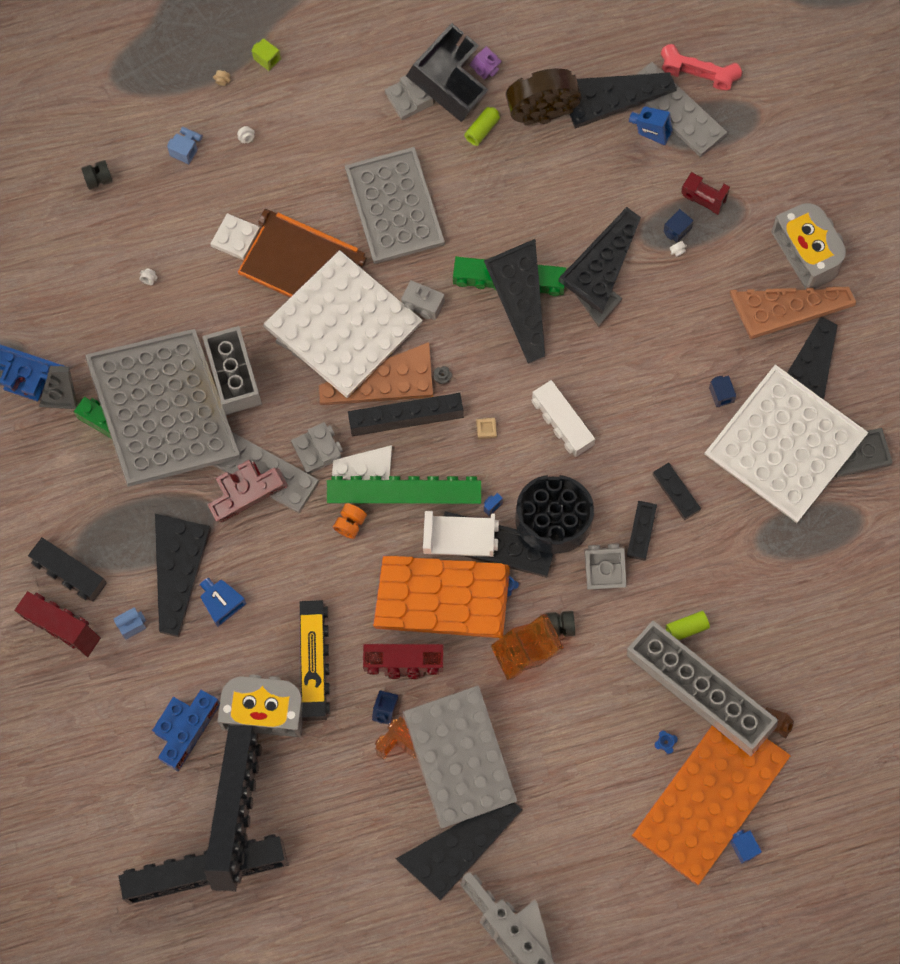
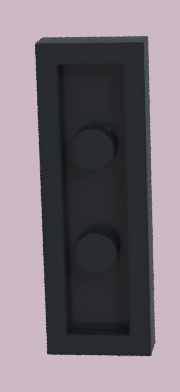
M669 462L652 473L684 521L701 510Z
M638 501L627 557L646 561L657 504Z

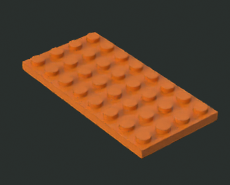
M712 725L631 837L698 886L733 838V834L738 831L791 755L769 739H766L756 752L750 756Z

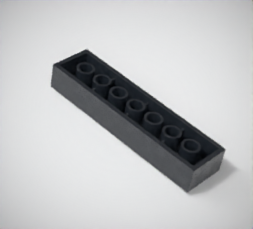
M229 725L204 867V873L212 891H237L238 883H241L242 880L240 867L245 861L243 848L247 845L248 841L246 829L250 827L251 822L249 810L253 809L252 792L256 790L255 774L259 772V762L257 760L258 756H261L262 746L258 743V734H255L253 726Z
M276 834L267 835L264 837V840L257 842L256 839L248 840L247 845L243 848L245 861L240 867L242 877L289 866L284 842L280 836L276 837ZM207 850L204 851V855L196 856V854H189L184 856L183 860L169 859L163 861L164 864L158 866L156 864H148L143 866L144 869L138 871L134 868L124 870L123 874L118 875L122 900L128 904H134L210 885L204 873Z

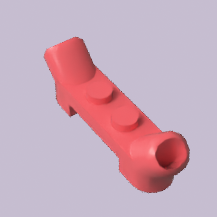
M673 44L664 46L661 51V56L664 59L662 70L665 73L670 72L671 75L679 77L680 71L712 80L714 81L713 88L727 91L730 90L732 83L742 76L741 67L737 63L719 67L711 62H703L694 57L680 55Z

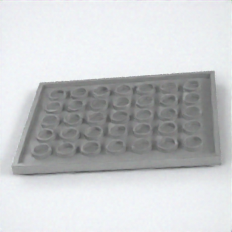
M195 329L85 355L127 487L239 459V451Z

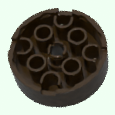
M560 68L534 72L532 77L525 80L520 78L509 86L505 94L511 118L517 122L524 123L526 126L538 122L540 124H547L551 119L571 114L573 109L580 104L582 98L576 75H572L570 70Z

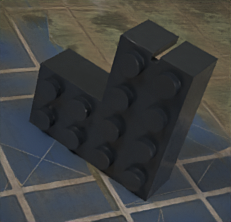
M451 23L412 65L406 77L462 123L482 100L488 89L462 68L474 55L479 45L469 36H466L458 47L457 43L464 32Z

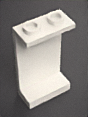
M425 511L423 553L493 557L494 550L498 551V539H494V532H498L499 520H495V514H491V518L433 516V511Z

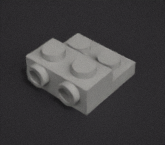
M406 75L400 78V82L385 89L386 96L401 120L433 105V98L408 79Z
M325 422L308 429V433L291 440L307 474L332 464L333 460L341 458L342 447L339 441L334 442L332 436H335L331 425L327 426Z
M617 543L608 544V548H600V545H588V549H584L587 590L626 587L624 547H619Z

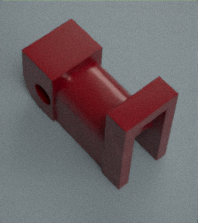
M691 172L682 186V195L686 199L694 201L719 215L722 202L726 203L730 186L723 184L721 189L717 190L703 183L702 177Z

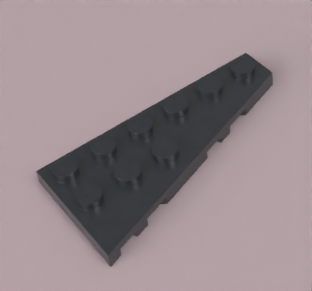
M533 239L484 260L528 364L545 357L536 239Z
M820 317L787 373L824 400L837 324L824 317Z
M155 514L159 632L179 637L211 527Z

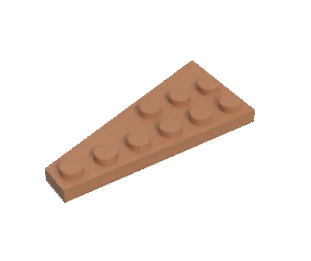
M826 287L825 289L816 290L814 288H806V290L783 288L766 289V291L747 289V291L739 292L737 290H730V296L750 340L856 305V300L849 287Z
M429 342L387 358L348 398L329 382L319 385L320 405L433 397Z

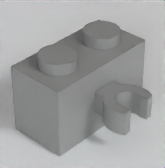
M410 280L401 298V302L404 304V307L412 312L415 311L426 319L436 320L445 302V294Z

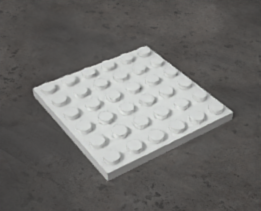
M339 250L264 323V328L282 341L292 352L348 398L422 324L423 320L410 309L404 307L401 301Z
M774 365L706 450L705 455L794 522L798 523L867 436L868 432L777 365Z

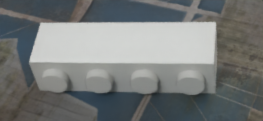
M552 380L533 391V405L536 409L540 408L543 412L544 420L547 424L551 423L554 427L555 435L559 439L562 438L565 442L564 446L570 454L573 453L577 457L594 446L595 438Z

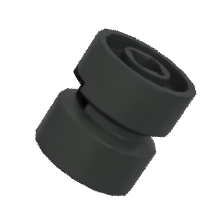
M106 160L96 162L95 166L90 164L81 167L89 190L97 188L100 183L106 185L113 182Z
M562 611L560 615L557 612L545 613L547 638H558L560 634L564 637L575 636L573 611Z

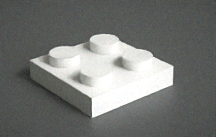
M227 213L211 242V247L244 260L260 232V227Z

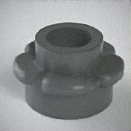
M446 366L438 367L434 370V380L439 384H446L452 378V373Z

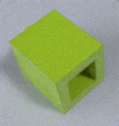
M264 38L252 48L253 59L268 71L281 60L279 49Z

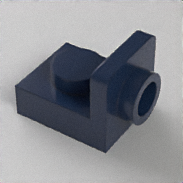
M379 690L373 707L372 720L381 724L391 725L399 695Z

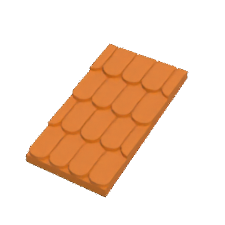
M383 556L373 626L376 629L503 638L510 567L502 563Z

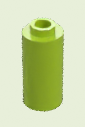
M486 107L464 133L468 142L475 146L481 143L500 120L498 110L494 107Z
M702 610L666 624L665 630L679 641L710 629L706 614Z

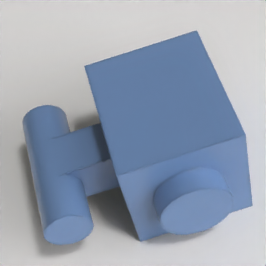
M182 127L180 133L185 136L176 133L169 140L167 148L171 157L190 164L198 150L193 140L200 142L203 136Z
M135 607L114 618V622L125 640L146 629L144 625L146 619L142 611L137 612Z

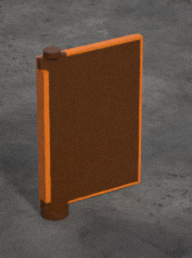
M264 209L258 222L262 229L240 266L238 274L291 298L339 250L361 268L364 267L367 258L364 257V252L359 251L358 248L283 214Z

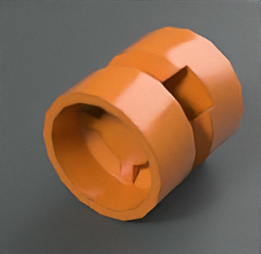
M345 503L340 512L342 517L337 518L333 529L347 538L355 539L360 530L358 526L363 524L367 514L359 507Z

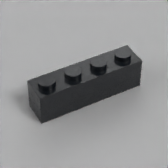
M41 537L28 555L34 567L39 570L41 568L45 569L49 577L54 580L60 579L63 581L61 584L70 591L72 588L78 591L77 595L85 601L90 599L94 602L107 584L103 577L43 537Z

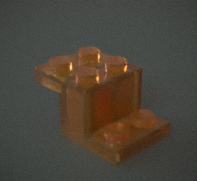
M547 614L540 615L530 624L512 628L503 635V638L498 639L491 645L507 681L514 679L524 670L543 665L564 649Z
M399 717L397 720L393 719L387 728L389 731L385 736L381 735L375 742L377 756L384 760L393 747L397 745L415 759L417 755L405 720L402 717Z

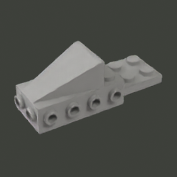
M468 872L463 876L460 886L483 913L480 920L481 925L513 964H555L539 907L535 900L515 915V909L508 901L505 903L502 899L495 904L494 896L490 891H485L482 888V882L477 875H472Z

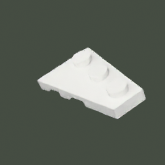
M392 445L333 460L332 476H343V479L351 480V476H362V480H370V476H381V480H389Z

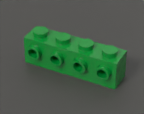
M83 397L74 410L77 419L111 438L102 407L100 406L101 404L93 398L89 400Z

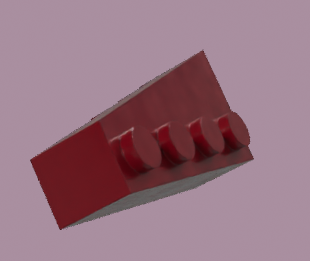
M27 591L14 611L23 619L42 630L45 628V631L56 639L59 638L73 649L76 647L84 656L89 657L101 639L88 626L90 623L82 617L76 619L74 617L75 614L67 609H64V611L60 610V606L51 600L49 603L44 601L46 598L39 593L32 594Z

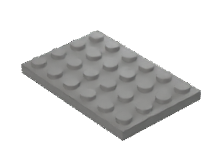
M415 147L345 165L346 174L374 264L445 245Z
M479 685L402 711L440 828L448 827L517 801Z

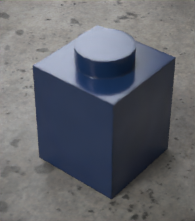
M679 209L665 223L663 232L668 239L678 243L692 229L694 220Z
M717 376L713 378L709 389L716 408L734 403L736 393L730 377Z

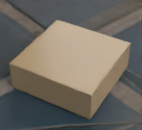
M495 418L476 419L478 439L497 438Z

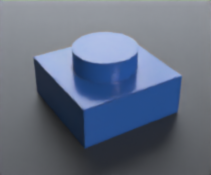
M498 493L494 497L492 495L489 496L484 502V512L491 516L503 504V498Z

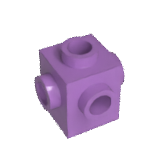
M486 46L474 57L469 65L485 80L489 75L493 77L499 71L498 66L502 61Z

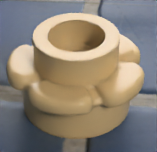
M216 71V75L213 76L216 84L225 86L226 83L228 84L231 81L230 74L225 71Z

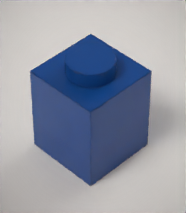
M741 830L733 834L734 839L730 841V844L741 864L762 853L750 830L747 832Z

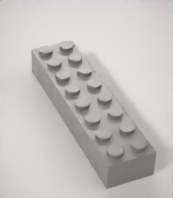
M652 621L627 648V657L748 755L752 756L777 727L778 719L655 621Z

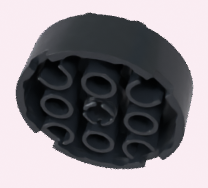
M548 475L538 477L530 481L518 496L515 513L517 530L527 544L539 551L559 554L574 550L590 534L594 518L593 499L581 483L563 475H559V477H548Z

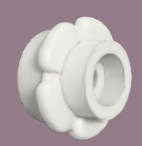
M248 126L242 127L237 133L238 140L241 143L251 142L254 138V130Z
M683 241L670 247L671 255L675 254L677 257L685 253L687 245H684Z
M151 269L140 271V280L143 283L153 285L154 281L157 280L155 271Z

